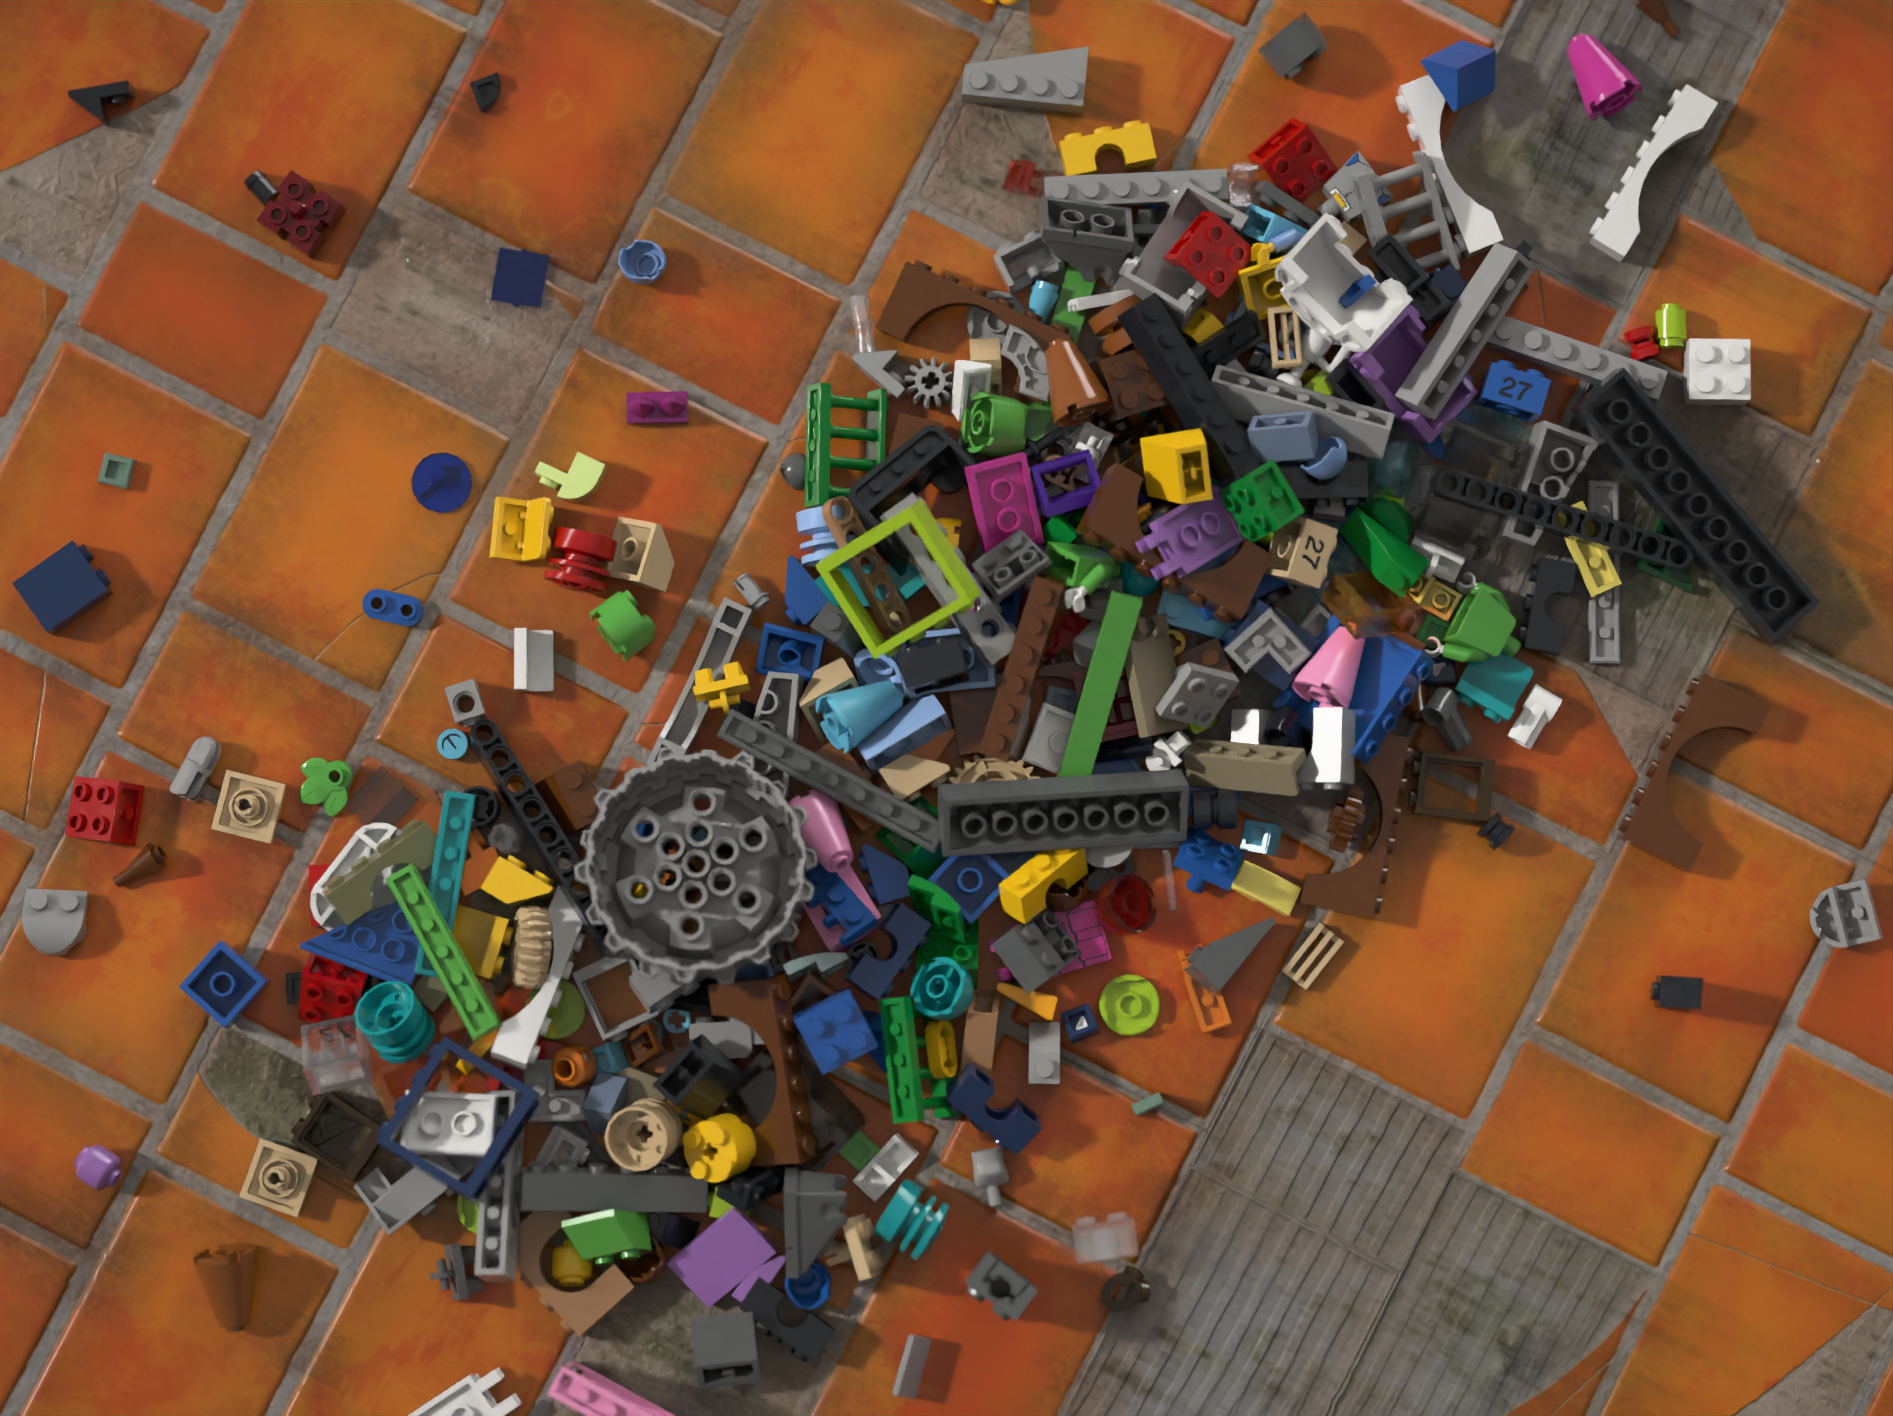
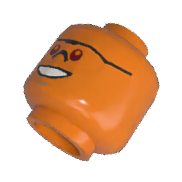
M572 1045L559 1050L551 1062V1072L554 1079L565 1087H576L590 1081L597 1069L596 1058L593 1052L582 1045Z

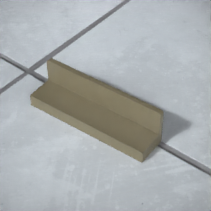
M1197 738L1182 754L1188 783L1191 786L1288 796L1298 795L1299 789L1295 773L1307 760L1304 748Z

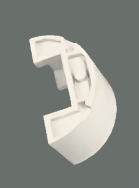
M1325 213L1277 265L1275 280L1282 282L1283 287L1280 289L1282 296L1293 311L1310 328L1331 343L1334 340L1345 343L1343 347L1346 350L1365 352L1413 299L1407 294L1405 286L1392 278L1379 283L1374 278L1373 272L1368 267L1361 265L1353 257V253L1347 246L1338 242L1344 239L1347 233L1342 229V224L1337 218ZM1370 275L1376 283L1360 299L1345 309L1338 302L1340 296L1356 279Z

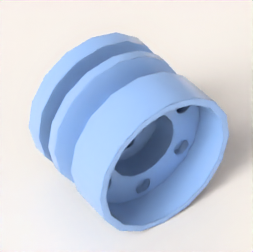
M833 505L832 513L834 517L841 520L844 515L841 505ZM823 506L796 513L798 534L812 536L813 539L800 544L801 551H814V553L801 557L802 566L815 567L818 562L839 549L823 518ZM849 531L847 532L846 539L848 543L858 538L857 536L849 535Z

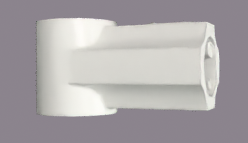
M1535 684L1522 705L1523 710L1515 720L1507 737L1517 744L1531 749L1546 722L1549 723L1558 710L1562 699Z

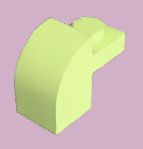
M577 452L568 473H564L539 461L535 474L540 477L539 483L554 490L557 485L561 487L557 494L559 500L580 502L589 498L597 491L608 468L605 464Z

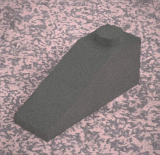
M1269 918L1211 942L1202 948L1198 945L1188 955L1187 960L1189 964L1184 968V971L1210 994L1221 990L1276 921L1273 918Z

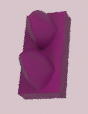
M687 391L626 393L628 425L689 423Z

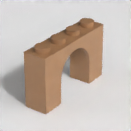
M533 1211L519 1224L517 1268L522 1273L518 1276L529 1289L535 1287L542 1296L539 1300L549 1312H552L554 1309L563 1318L559 1323L571 1336L576 1333L580 1337L637 1285L626 1277L624 1270L616 1262L585 1289L567 1291L555 1286L544 1272L542 1264L543 1252L549 1240L562 1229L561 1221L573 1219L575 1215L571 1211Z

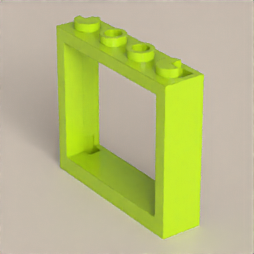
M922 499L826 556L815 565L874 659L883 654L887 658L893 656L903 649L901 646L903 642L909 640L913 644L927 635L925 629L933 625L936 630L951 621L949 615L958 611L959 615L966 613L975 607L973 601L982 594ZM911 522L959 598L885 641L838 565Z

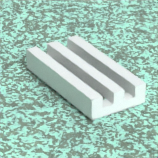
M1126 289L1070 299L1067 302L1069 312L1112 305L1134 293Z

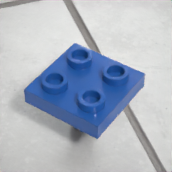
M1189 827L1187 830V841H1182L1173 865L1191 873L1190 878L1186 882V887L1194 893H1203L1207 882L1229 891L1245 853L1230 843H1223L1212 838L1205 831L1193 830V828Z

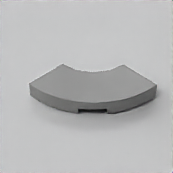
M1010 325L1000 354L1011 360L1018 369L1021 380L1019 393L1049 403L1050 391L1045 354L1030 335L1018 327Z

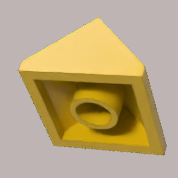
M1285 256L1270 260L1268 264H1258L1238 272L1239 275L1236 281L1247 312L1251 309L1254 310L1260 320L1268 318L1267 308L1289 306L1280 292V289L1283 287L1282 282L1275 280V269Z

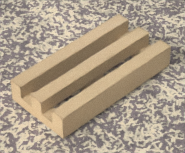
M1290 306L1267 308L1272 370H1278L1279 368L1291 369V367L1303 368L1299 316ZM1286 313H1292L1296 353V359L1290 360ZM1274 314H1280L1284 360L1278 361Z
M1319 923L1282 969V972L1303 989L1307 990L1344 941ZM1320 932L1325 935L1302 966L1296 973L1292 972V967ZM1329 940L1333 941V946L1305 981L1302 980L1300 977Z

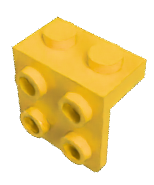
M500 496L495 497L489 558L517 562L544 559L551 546V539L548 536L549 524L552 522L554 515L551 499L543 497L533 500H521Z
M457 905L453 935L474 974L494 980L496 974L500 975L505 963V957H502L505 945H510L515 928L511 927L512 921Z

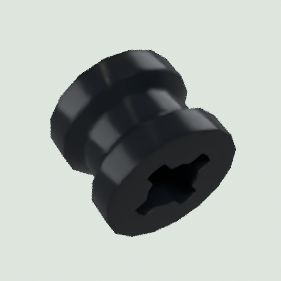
M1497 812L1476 834L1480 838H1485L1489 841V847L1495 851L1513 833L1515 828L1512 825H1506L1502 821V816Z

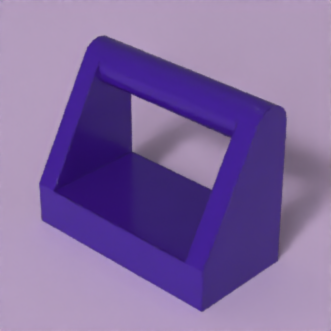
M1089 449L1030 466L1040 509L1046 517L1089 505L1100 484ZM1085 463L1091 485L1047 497L1041 476Z

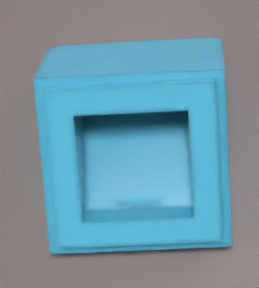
M1246 819L1240 849L1275 857L1279 847L1282 827L1271 823Z
M620 1041L615 1043L609 1042L591 1050L597 1063V1069L593 1076L594 1080L600 1071L614 1074L630 1067Z

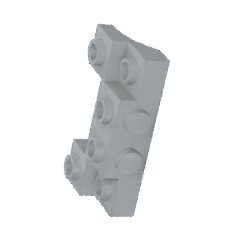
M429 1155L424 1160L460 1181L477 1167L482 1157ZM377 1167L353 1186L388 1235H392L415 1215L421 1213L425 1216L438 1206L435 1200L444 1193L448 1197L454 1193V1191L416 1168H413L396 1183L392 1184L383 1171Z

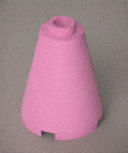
M1352 625L1338 627L1294 678L1292 684L1294 691L1307 702H1310L1311 698L1321 702L1318 708L1348 709L1365 644V639L1361 636L1362 632Z
M815 789L808 790L810 795L802 799L799 795L788 803V806H803L809 820L800 830L805 847L817 851V862L828 872L834 873L846 870L853 860V853L838 801Z

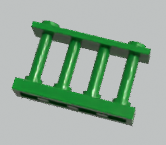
M820 382L807 386L804 508L822 507L826 501L839 496L848 499L850 488L832 487L829 483L831 468L866 471L867 474L885 459L886 414L889 408L886 389L880 388L867 392V398L833 395L831 392L832 383ZM843 408L867 411V429L833 426L831 423V409ZM831 438L866 441V459L832 456L830 453Z
M911 996L879 1000L893 1124L925 1120V1110L934 1109L935 1118L963 1115V1113L958 1114L953 1111L947 1103L946 1087L958 1075V1070L955 1076L951 1078L936 1079L932 1076L929 1066L919 1067L917 1049L927 1048L925 1035L915 1036L913 1018L923 1017L924 1031L928 1022L934 1019L918 1011L914 1005L912 1006ZM922 1079H930L932 1097L923 1098Z

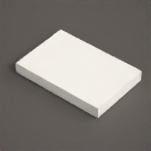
M425 1091L402 1127L400 1145L414 1154L483 1157L496 1135L499 1096L493 1094Z

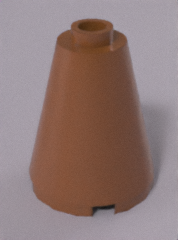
M1066 338L1056 339L1049 343L1050 348L1045 351L1052 416L1055 425L1057 426L1059 423L1060 427L1075 426L1090 421L1089 416L1096 411L1101 416L1110 410L1113 406L1111 397L1075 343L1067 341Z
M248 1243L220 1245L219 1250L211 1254L209 1248L193 1256L194 1265L218 1325L221 1328H226V1332L241 1331L245 1329L244 1325L250 1322L256 1250L255 1246L251 1247V1244Z

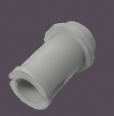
M745 572L736 579L737 581L733 582L734 587L748 601L749 609H754L758 612L770 602L768 592H763L748 572Z

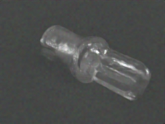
M869 296L850 297L853 316L851 329L855 331L857 353L874 352L872 327L875 324L874 321H871Z

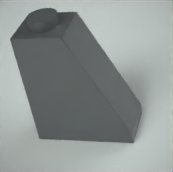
M827 601L810 626L812 633L816 636L824 637L826 643L854 660L857 652L868 648L845 612Z

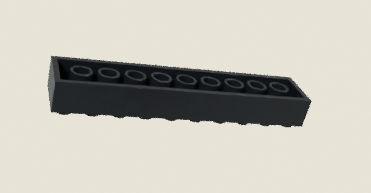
M1624 367L1612 371L1569 409L1676 538L1690 545L1693 551V558L1764 642H1775L1820 603Z

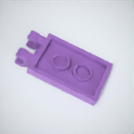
M1217 484L1211 487L1213 499L1178 506L1151 522L1149 526L1153 533L1135 542L1140 553L1156 545L1161 552L1165 562L1151 569L1156 581L1173 571L1180 578L1246 539L1241 534L1234 516L1224 506Z

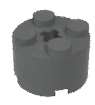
M1304 12L1269 40L1266 46L1263 45L1259 48L1258 51L1278 77L1282 78L1284 76L1288 81L1305 67L1302 64L1305 58H1308L1311 62L1328 48L1325 44L1327 38L1308 14Z

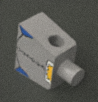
M1359 151L1324 185L1322 192L1328 200L1316 208V212L1320 217L1325 213L1334 217L1339 214L1348 224L1363 217L1350 174L1364 171L1369 173L1370 176H1374V178L1378 176ZM1386 187L1379 189V193L1376 194L1378 204L1383 207L1388 205L1393 198Z

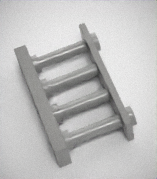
M1421 151L1412 152L1415 164L1376 178L1364 171L1350 174L1372 248L1388 235L1384 224L1388 218L1428 204L1432 222L1393 235V237L1400 245H1404L1436 233L1441 250L1415 259V261L1423 269L1445 262L1446 267L1450 264L1455 270L1460 269L1458 260L1461 259V253L1456 242H1452L1432 175L1435 173V166L1430 156ZM1419 175L1424 193L1385 207L1378 204L1376 194L1379 193V189ZM1380 273L1382 282L1386 281L1384 276Z

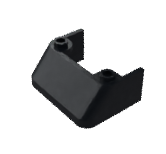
M935 425L925 426L853 484L849 491L848 500L855 509L866 532L882 523L879 519L881 515L912 493L916 496L930 483L944 494L956 493L964 486L969 489L964 467L975 465L976 463L943 429ZM891 534L873 544L876 551L902 577L906 573L910 554Z

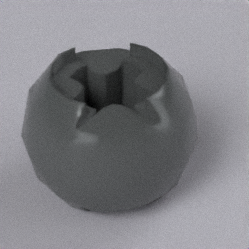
M799 452L788 455L783 460L780 471L789 486H792L794 490L802 491L805 490L806 457L805 454Z

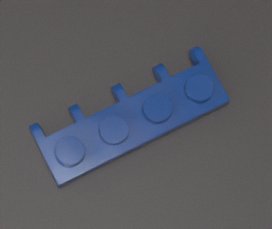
M818 863L817 867L805 873V880L814 887L812 900L805 902V904L810 909L820 904L829 915L823 920V924L828 929L836 924L842 928L845 933L839 938V943L843 947L848 946L878 925L877 918L836 872H828Z

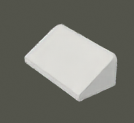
M966 360L955 361L951 411L958 422H962L966 408L971 409L975 401H971L974 395L980 392L990 393L991 364Z

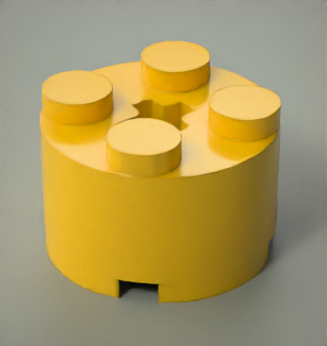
M725 1113L699 1122L687 1131L683 1136L684 1154L690 1167L691 1175L696 1179H703L708 1182H720L747 1170L751 1159L756 1154L755 1136L747 1123L743 1124L736 1119L738 1117L734 1114Z

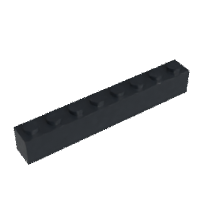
M1152 294L1117 316L1186 430L1201 428L1206 442L1209 467L1221 487L1224 488L1260 467L1261 463L1157 294Z

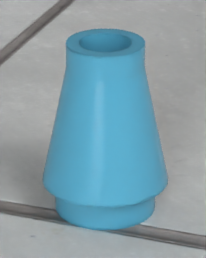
M1036 279L1035 285L1031 286L1029 311L1041 316V323L1045 324L1049 313L1060 294H1057L1060 286Z

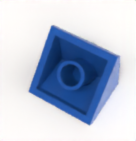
M1461 40L1421 61L1453 112L1489 95L1495 90L1496 50Z
M765 623L755 672L768 675L769 671L800 674L805 676L804 685H808L814 672L820 667L826 644L825 638Z

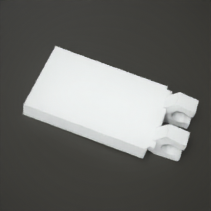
M498 1367L482 1378L478 1373L476 1375L470 1374L408 1416H505L521 1405L522 1401L517 1393L497 1404L488 1388L506 1377L501 1368Z

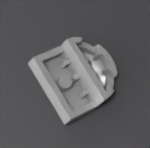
M1867 878L1822 891L1810 909V924L1815 935L1833 947L1844 948L1883 938Z
M26 888L22 912V927L28 941L38 952L49 956H59L68 953L70 948L83 941L87 932L85 921L89 900L88 892Z

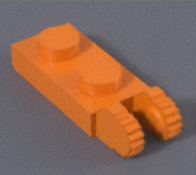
M1184 950L1178 951V959L1184 973L1183 979L1202 1034L1231 1025L1232 1022L1221 990L1210 994L1185 972L1184 968L1189 964L1187 954Z

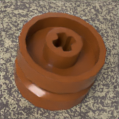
M1135 294L1112 304L1089 320V325L1095 336L1104 337L1110 335L1101 346L1107 358L1136 349L1117 316L1142 301Z

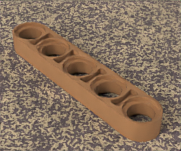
M839 496L824 503L822 515L839 549L848 544L846 535L849 530L855 532L857 537L866 533L860 518L847 498ZM835 503H838L843 508L844 515L841 520L835 518L832 513V507ZM874 545L848 559L846 562L883 631L894 635L907 629L911 623L910 614ZM863 558L869 559L872 563L870 574H866L861 568ZM877 585L883 586L887 594L884 601H880L876 597L875 589ZM892 612L900 616L901 624L898 628H894L890 624L889 616Z

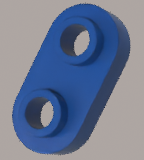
M383 589L369 591L364 596L362 603L364 612L370 618L403 627L416 626L424 616L423 605L415 597ZM375 599H382L383 606L380 609L373 608L372 604ZM405 606H411L413 609L410 616H403L402 609Z

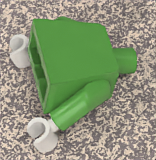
M1048 541L1045 555L1051 560L1052 564L1040 575L1049 574L1072 587H1079L1065 592V602L1067 609L1073 606L1075 612H1080L1085 609L1083 596L1086 594L1090 595L1096 588H1107L1110 585L1111 578L1117 577L1120 574L1121 564L1109 554L1091 546ZM1033 580L1025 584L1027 588L1030 587L1031 589Z
M1465 572L1463 578L1471 584L1464 585L1461 582H1457L1458 591L1466 594L1443 638L1447 643L1442 645L1438 638L1431 636L1427 638V642L1434 643L1438 647L1434 651L1423 649L1424 653L1430 658H1435L1442 654L1444 658L1464 663L1484 662L1488 658L1498 657L1501 652L1509 657H1513L1518 652L1521 642L1510 635L1516 624V619L1510 614L1511 610L1503 593L1483 582L1477 583L1473 573Z

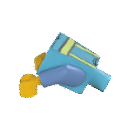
M1251 203L1245 213L1249 218L1243 239L1251 237L1262 242L1253 244L1251 248V261H1257L1259 265L1269 263L1270 252L1276 254L1281 251L1288 254L1309 231Z

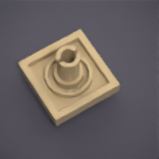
M226 770L211 829L272 844L287 785Z
M260 1138L239 1197L294 1217H299L319 1160L306 1153Z
M865 1213L847 1218V1223L843 1226L847 1242L830 1246L824 1254L825 1257L837 1253V1256L826 1259L829 1267L853 1260L859 1281L872 1278L881 1273V1266H884L882 1253L879 1248L875 1249L872 1237L875 1236L872 1233L874 1226L870 1218L866 1219Z

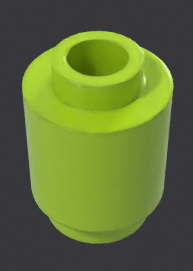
M1680 304L1661 305V309L1655 311L1656 341H1659L1661 349L1683 348L1684 340H1687L1686 310L1680 309Z

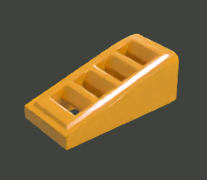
M1001 982L997 984L996 990L1046 1020L1052 1021L1058 999L1056 996L1036 991L1027 994L1021 987Z

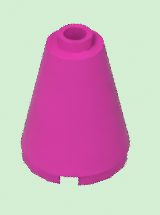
M1582 33L1570 40L1567 54L1586 113L1591 120H1599L1596 115L1603 113L1608 118L1620 112L1636 99L1633 94L1637 89L1640 93L1642 92L1643 88L1640 81L1593 35Z

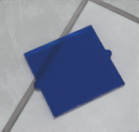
M500 248L491 300L511 303L514 307L523 305L541 308L550 256L531 253L527 249L518 251Z

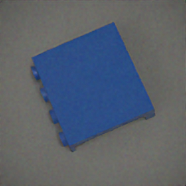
M1340 604L1318 636L1319 643L1298 673L1338 627L1352 625L1362 632L1361 636L1365 639V644L1348 709L1356 710L1355 747L1351 753L1355 756V759L1367 765L1369 760L1377 754L1380 744L1387 733L1395 727L1397 718L1405 706L1409 705L1413 700L1414 693L1421 682L1429 676L1431 667L1435 662L1422 650L1419 649L1417 651L1360 618L1349 608ZM1293 678L1285 691L1282 690L1272 706L1275 708L1280 706L1291 708L1298 714L1304 728L1313 733L1314 708H1318L1321 702L1311 698L1310 702H1307L1300 697L1292 688Z

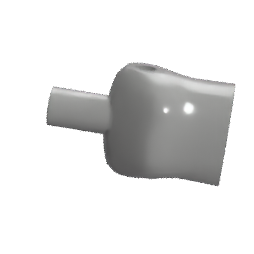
M995 1147L972 1151L975 1186L987 1188L989 1206L1000 1205L999 1186L1006 1184L1009 1180L1003 1149Z

